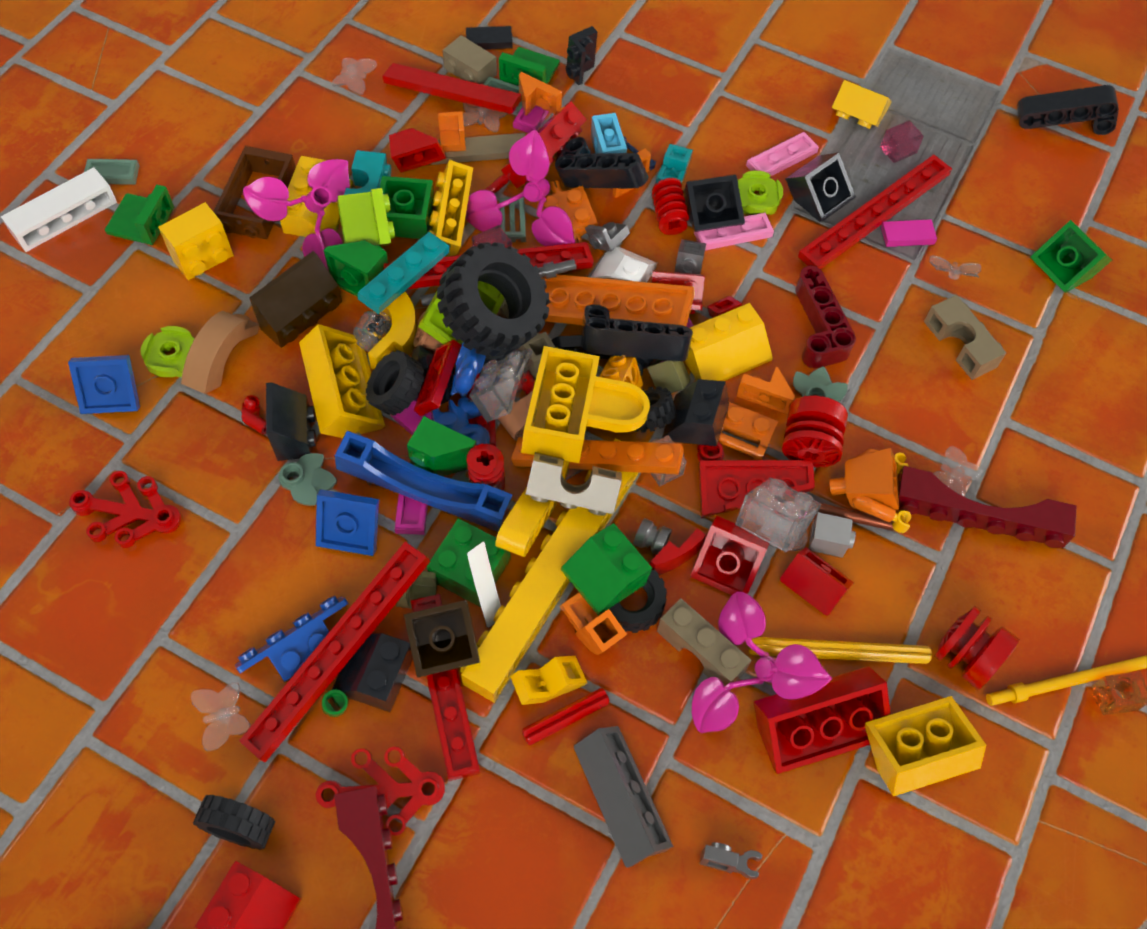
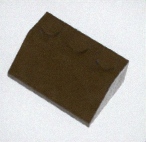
M314 251L249 297L260 329L281 348L294 341L307 328L314 326L320 318L329 311L335 310L342 302L338 284Z

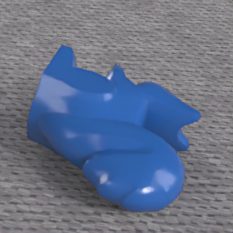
M464 343L461 345L455 364L451 396L459 393L461 397L467 396V393L474 385L477 375L481 372L486 358L485 355L476 353L477 349L469 350L464 347Z
M462 397L458 401V406L452 400H449L447 412H441L439 408L432 411L431 418L433 421L475 440L476 445L490 444V435L487 429L479 424H469L468 420L482 416L484 414L482 411L484 409L483 405L477 404L469 398Z

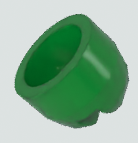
M337 689L328 691L322 699V710L331 717L342 715L348 705L346 694ZM332 698L340 710L335 711L327 700Z

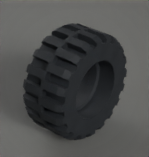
M488 242L480 243L478 246H472L447 268V271L439 281L441 286L437 288V298L441 299L438 303L439 313H443L445 317L442 321L446 328L450 327L453 331L451 335L456 340L460 339L463 341V346L469 350L475 348L477 349L476 353L485 356L490 353L493 357L510 354L535 337L545 325V319L548 318L549 307L546 305L550 303L549 293L545 292L547 285L545 279L540 278L538 267L536 265L533 267L529 262L530 258L525 254L520 255L517 253L518 249L511 246L505 248L504 244L494 242L492 245ZM478 281L486 282L499 290L507 302L509 319L497 316L485 306L479 295Z

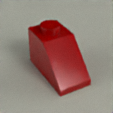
M414 128L389 135L391 158L401 173L446 159V154L436 138Z

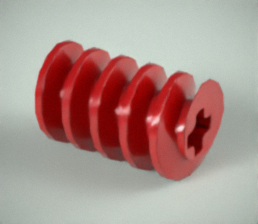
M666 178L654 185L651 193L658 227L666 235L680 234L687 230L689 214L683 196L684 192L680 180L676 178Z
M491 444L474 446L467 454L469 482L487 484L504 491L505 474L502 452Z

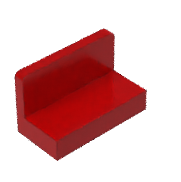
M807 547L798 552L780 578L784 585L826 616L832 612L840 599L854 584L852 580Z

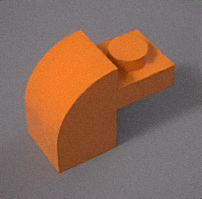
M577 593L560 605V608L576 629V636L586 648L596 655L603 653L627 635L610 609L598 616L580 593Z

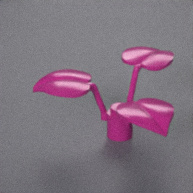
M533 130L515 142L509 152V161L512 169L518 175H526L527 181H530L525 185L524 191L497 204L496 197L492 191L478 190L468 198L465 219L479 231L493 232L500 227L503 220L499 208L525 197L531 202L539 201L536 212L539 219L535 220L532 224L533 235L539 243L544 246L576 243L571 220L563 209L550 206L542 212L543 204L546 202L545 196L550 191L549 182L544 178L549 171V157L541 136L537 130Z
M332 159L313 166L307 177L308 185L312 190L306 196L302 195L300 198L292 201H287L289 191L286 185L274 177L259 178L243 188V195L248 206L255 214L265 220H283L287 216V206H293L302 202L305 203L309 211L317 213L316 234L306 236L303 241L302 251L304 257L314 251L328 270L323 250L327 246L343 244L338 233L333 229L327 228L320 232L322 217L325 215L323 209L330 202H337V197L344 195L345 189L350 188L347 160Z
M736 592L730 597L720 614L718 627L719 632L735 646L741 645L746 641L747 645L760 655V659L755 664L757 676L756 678L730 682L726 686L717 677H710L701 682L695 690L692 699V717L700 733L724 730L735 721L738 715L739 703L736 695L730 692L733 688L752 684L761 685L765 681L772 683L773 690L782 698L795 700L817 692L832 680V677L823 668L816 655L805 646L799 644L789 645L779 652L776 659L770 657L768 652L763 651L754 644L751 638H757L765 631V615L758 602L743 592Z

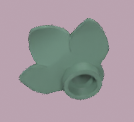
M825 367L816 369L809 376L797 371L793 378V386L802 397L817 395L840 402L846 395L848 388L846 383H832Z
M309 453L303 455L297 463L285 464L278 476L281 486L291 491L293 499L307 506L316 505L317 493L320 489L330 490L337 483V479L329 471L321 468L324 462V455L318 453ZM292 476H299L295 480H289Z

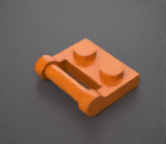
M729 402L718 442L754 457L753 460H762L779 421ZM723 431H725V432H727V433H730V434H732V435H735V436H737V437H740V438H742V439H745V440H747V441H750V442H752V443H755V444H757V445H759V446L756 447V446H754V445H751V444H749V443H746V442H744V441H741V440H739V439H736V438H734V437H732V436H729V435H727V434H724Z

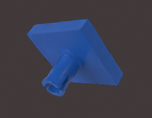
M129 355L71 358L68 361L80 414L138 411L140 403Z
M320 489L317 494L316 546L374 556L377 550L379 499Z

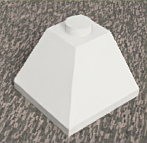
M616 246L612 251L605 253L591 278L648 282L652 275V270H655L657 267V262Z

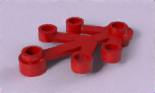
M124 471L112 473L109 481L114 489L119 491L125 504L94 498L86 490L74 492L69 500V506L78 516H88L94 511L118 515L104 524L100 522L91 523L86 529V534L93 542H101L106 539L107 535L117 531L115 533V541L122 548L133 546L135 541L154 531L160 533L174 532L179 527L181 521V514L178 509L172 505L164 504L157 491L158 485L150 476L142 477L138 481L137 487L142 495L148 497L153 510L142 508L130 487V478ZM124 478L121 483H116L118 479ZM146 484H152L150 488L143 489ZM169 515L166 520L161 521L164 516ZM136 520L147 521L133 530L123 528ZM101 529L98 535H93L95 530ZM130 535L126 541H121L123 536Z
M394 746L386 750L384 760L391 767L397 766L411 780L410 783H398L372 759V754L369 750L360 748L352 753L351 762L354 767L364 769L378 784L342 787L335 780L325 781L316 790V800L322 807L332 808L336 806L335 796L331 801L325 800L323 792L326 788H331L335 794L375 786L379 790V795L385 794L388 809L398 797L413 796L399 814L390 816L386 821V829L390 828L391 835L397 836L404 832L407 822L422 805H434L442 799L445 793V782L435 772L428 771L422 773L405 757L402 748ZM392 750H397L401 755L397 763H392L389 760V754ZM359 752H364L367 755L368 759L364 765H360L356 761V756ZM426 782H431L435 787L431 795H426L422 790L423 784ZM394 818L402 822V828L399 831H394L390 827V822Z

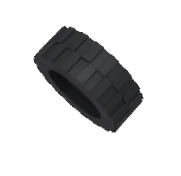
M400 350L390 352L389 355L384 356L372 371L370 379H368L366 388L368 403L388 415H396L403 412L415 400L416 395L421 389L424 379L422 364Z
M651 570L646 584L642 587L648 597L647 603L642 609L630 611L623 608L619 602L609 608L625 632L632 631V633H638L641 630H648L651 625L654 626L658 622V618H661L663 614L667 590L664 587L663 579L658 576L659 573L655 570Z
M205 795L193 824L197 828L220 839L244 847L262 850L266 846L275 820L268 814L247 804L222 796Z

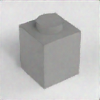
M818 512L811 526L808 549L843 558L847 549H852L855 542L856 532L851 531L853 520Z

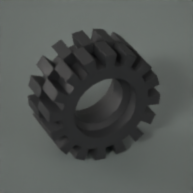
M658 386L656 389L648 387V390L644 391L650 402L648 417L640 428L634 430L635 432L640 430L641 433H646L647 429H650V432L655 431L656 427H659V429L664 428V423L669 425L671 419L676 417V409L671 392L667 388L662 389V387Z

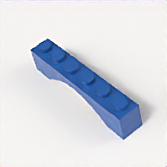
M350 431L346 432L335 454L336 469L496 532H499L510 507L513 494L487 484L463 482L431 473L399 458L377 442Z

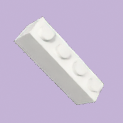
M93 167L4 214L1 218L12 236L23 250L27 252L117 203V200L109 184Z

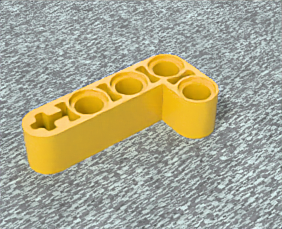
M569 461L563 462L562 476L564 479L566 478ZM527 487L503 522L495 542L496 547L522 557L527 555L558 503L552 500H548V502L533 500L530 495L525 494Z

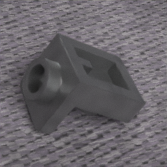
M609 222L602 227L588 225L585 228L593 248L605 251H612L630 234L627 225Z
M681 239L675 272L700 274L706 244Z

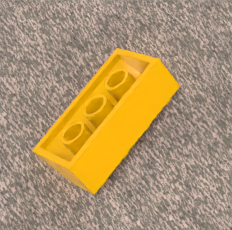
M317 324L299 342L320 433L344 438L347 431L363 434L384 428L385 423L381 410L370 405L366 399L367 382L370 379L371 370L362 337Z

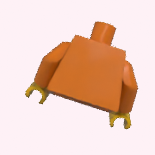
M891 448L884 450L867 449L857 457L845 462V477L830 479L831 494H846L851 508L863 511L886 522L893 521L892 527L899 533H905L910 528V525L907 524L912 518L910 512L900 511L898 514L896 513V510L899 509L897 475L903 466L908 467V464L904 463L906 460L904 453L899 452L894 456Z

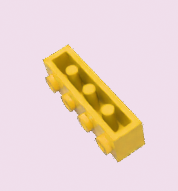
M452 160L448 161L444 172L440 171L438 174L436 186L439 187V191L436 190L432 202L436 209L432 211L429 219L432 231H428L450 246L449 253L445 257L456 256L461 247L473 167Z

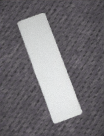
M482 542L469 551L467 556L484 619L489 628L495 623L493 619L501 604L485 543Z

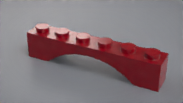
M903 466L897 476L898 510L908 511L910 514L928 516L936 521L945 520L958 523L966 528L984 529L991 534L1014 536L1021 541L1044 543L1051 548H1064L1075 537L1077 505L1046 499L1037 504L1024 507H995L972 501L956 493L929 471Z
M375 786L335 794L339 830L356 846L372 875L377 900L376 929H399L398 922L403 921L401 900H394L392 885L398 884L395 863L389 864L387 850L393 849L390 828L384 829L382 815L388 814L385 794L379 795V790Z

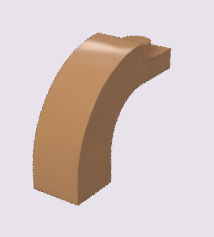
M223 310L211 317L201 328L190 347L183 368L181 384L204 394L220 387L224 366L230 352L240 341L258 334L259 324L249 320V317L245 315H233Z

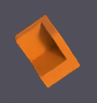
M462 111L438 113L440 143L443 151H466Z

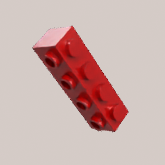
M572 101L558 110L538 131L548 153L549 166L555 160L553 155L555 153L559 155L567 144V140L569 138H576L583 131L581 126L587 120ZM510 161L501 169L516 188H519L526 182H530L527 181L526 175H518L512 169Z

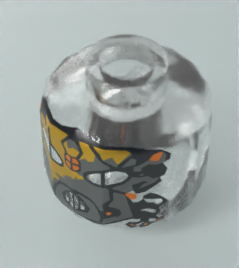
M366 311L353 329V335L357 340L358 346L366 351H370L389 332L392 325L391 319L384 312L377 314L375 311Z

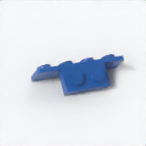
M336 596L328 598L319 605L321 610L313 615H310L309 612L303 614L292 622L294 624L293 628L285 633L282 630L273 633L265 639L267 644L257 651L252 647L238 656L239 662L235 664L236 669L239 673H242L268 656L284 682L297 672L329 633L323 620L349 604L348 601L342 596L338 599Z

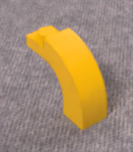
M406 292L402 293L380 313L385 320L390 322L391 328L368 352L370 366L373 370L384 356L389 355L390 352L400 350L409 356L413 352L417 322L413 303Z

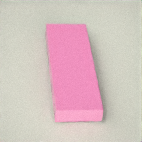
M802 132L747 160L746 166L750 171H764L771 174V177L816 154L819 146L805 132Z
M765 212L745 216L744 225L694 232L697 242L705 243V250L770 238L773 237L774 230Z

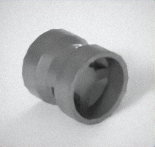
M644 518L636 533L633 545L639 548L651 546V552L657 555L667 544L672 529L663 526L657 530V526L654 525L653 521Z

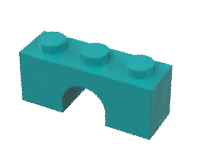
M356 150L351 170L354 185L362 188H346L344 195L370 192L371 189L380 188L382 176L391 177V164H387L386 153Z

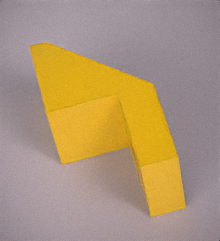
M576 656L554 657L540 669L518 670L510 676L522 705L544 703L587 684Z

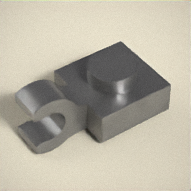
M713 842L711 846L706 845L702 850L699 862L701 865L729 873L737 872L748 879H756L759 876V872L752 871L747 866L749 859L755 861L762 859V854L758 851L750 850L739 856L738 853L731 852L732 848L730 846Z

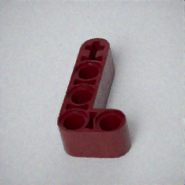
M806 266L801 270L795 291L816 334L808 338L802 354L803 363L809 368L814 369L847 360L855 344L856 337L821 269L815 266Z

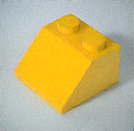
M844 80L832 108L837 110L835 115L849 120L850 116L859 119L857 124L870 129L872 125L878 127L892 101L886 96Z

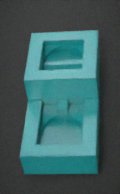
M669 144L664 155L662 167L656 177V183L666 178H676L682 184L693 150Z

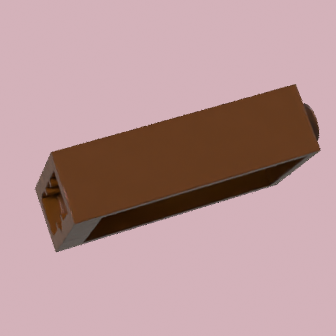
M249 146L244 147L213 211L222 222L226 233H236L251 238L267 240L275 221H268L261 217L256 219L235 215L233 212L252 172L279 176L278 179L288 188L296 169L293 155Z

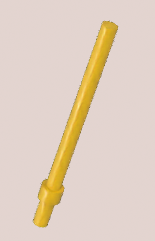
M1147 655L1025 685L1021 682L1008 685L1005 690L986 694V700L990 706L1010 701L1015 704L1027 701L1030 696L1147 668Z

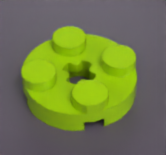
M764 171L744 173L742 178L738 180L743 214L755 215L765 212L768 215L774 214L783 196V187L780 181L777 179L775 182L770 178L771 174ZM757 190L760 194L763 195H756L754 194V191Z
M166 326L161 328L162 332L156 335L151 333L147 336L141 346V356L148 371L160 377H182L188 352L195 339L191 333L182 327ZM171 348H175L176 352L172 355L164 353L165 351H170Z

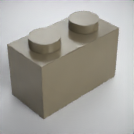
M462 35L442 50L444 68L462 80L484 84L489 76L494 78L497 75L496 56Z

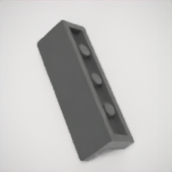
M619 726L599 728L575 744L574 750L625 867H632L649 856L663 853L672 848L673 844Z

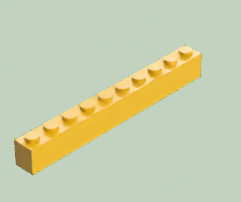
M592 470L588 471L585 482L589 479ZM621 472L622 482L614 513L639 472ZM578 506L576 509H569L568 512L563 511L560 514L555 525L557 529L553 535L548 534L542 542L540 548L542 552L537 559L533 557L528 563L525 570L527 575L522 582L517 581L509 595L511 599L506 607L502 605L496 612L493 619L495 624L490 631L485 630L479 638L477 647H479L480 663L461 667L460 672L462 673L461 677L464 686L493 703L496 702L508 683L510 676L515 672L570 584V580L561 571V567L590 537L606 527L613 514L596 515L589 512V509Z

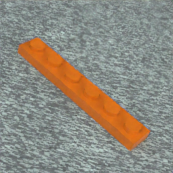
M518 437L511 461L514 466L532 467L534 455L521 453L523 437ZM584 440L580 463L569 462L568 469L592 470V467L595 466L619 472L679 474L684 449L682 444Z

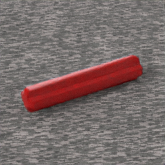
M599 688L524 727L522 735L528 745H533L607 706L610 701L603 688Z

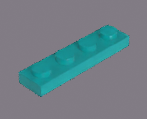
M428 232L358 292V300L377 314H380L449 253L450 246L431 232Z

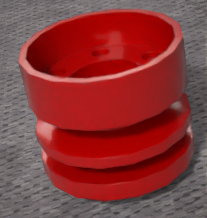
M817 395L803 396L791 402L782 445L784 455L790 460H812L813 468L828 467L839 462L842 457L843 436L848 418L846 408L836 400Z
M974 606L970 611L959 616L942 637L938 651L934 656L941 661L951 651L955 655L947 667L951 669L961 661H964L967 665L961 677L974 688L980 690L1006 661L1020 639L1003 626L992 635L987 633L986 630L992 618L987 616L979 625L975 624L973 621L981 610Z

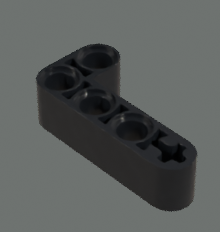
M1102 85L1024 97L1017 103L1019 124L1025 129L1092 120L1094 133L1106 135L1116 128L1119 106L1115 88L1111 85Z
M576 137L568 141L554 164L564 186L567 188L583 186V188L634 189L643 186L648 181L647 172L638 154H591L583 137Z
M592 304L584 309L581 331L582 348L594 354L685 361L688 359L693 331L682 325L611 319L609 310L606 307Z

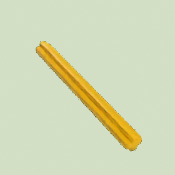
M769 637L751 638L753 643L763 651L768 652L769 656H778L779 652L785 647L799 644L810 649L817 658L917 664H928L932 660L931 648L922 645ZM749 647V653L751 655H758L754 650H752Z

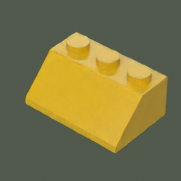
M300 156L288 186L289 197L287 201L295 200L302 195L306 196L312 190L307 182L308 173L313 166L326 160ZM349 179L350 188H353V181ZM303 202L287 206V216L280 220L283 233L303 237L309 234H316L315 225L318 214L309 211ZM330 202L323 209L325 215L322 217L320 232L327 228L337 231L340 223L337 202Z
M748 303L690 327L693 334L688 359L684 362L696 380L726 381L772 361L773 356L764 322L752 305Z
M952 696L865 722L877 771L893 796L981 768L986 744Z

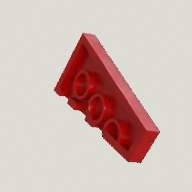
M700 460L698 463L701 518L781 499L784 495L793 496L813 491L815 488L813 460Z

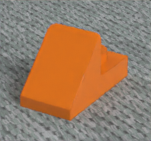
M523 72L519 74V93L521 94V102L526 116L536 105L553 114L561 109V90Z
M776 366L770 382L762 380L758 376L743 374L736 397L788 414L790 403L793 402L795 395Z

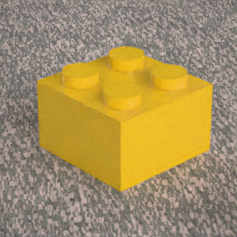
M206 202L158 227L173 262L187 280L201 275L208 269L234 256L222 222Z

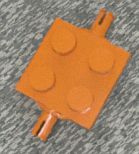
M555 180L554 184V181H552L550 188L553 194L545 197L546 202L543 204L542 212L550 206L563 209L571 220L576 243L583 242L581 236L587 233L585 228L588 225L598 226L597 219L583 186L562 191L560 182Z

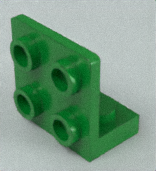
M518 47L513 55L502 52L499 57V80L519 86V74L523 72L548 84L559 67L560 60L522 47Z
M156 184L152 193L147 198L129 193L125 194L105 228L106 234L153 245L160 234L158 227L166 223L174 209L166 186Z

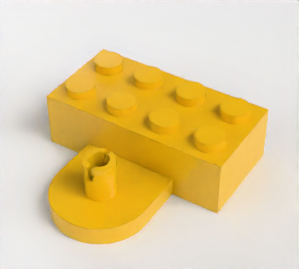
M544 346L524 427L521 453L531 455L539 453L564 459V461L580 463L587 426L615 433L634 431L640 428L647 420L650 409L649 399L643 390L631 383L597 377L600 356Z

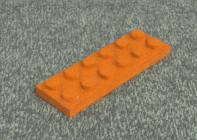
M557 275V277L546 279V277L541 278L545 279L547 285L545 292L549 293L550 302L546 305L549 307V314L545 322L582 325L585 307L593 304L606 307L609 310L611 319L687 326L695 295L693 286Z

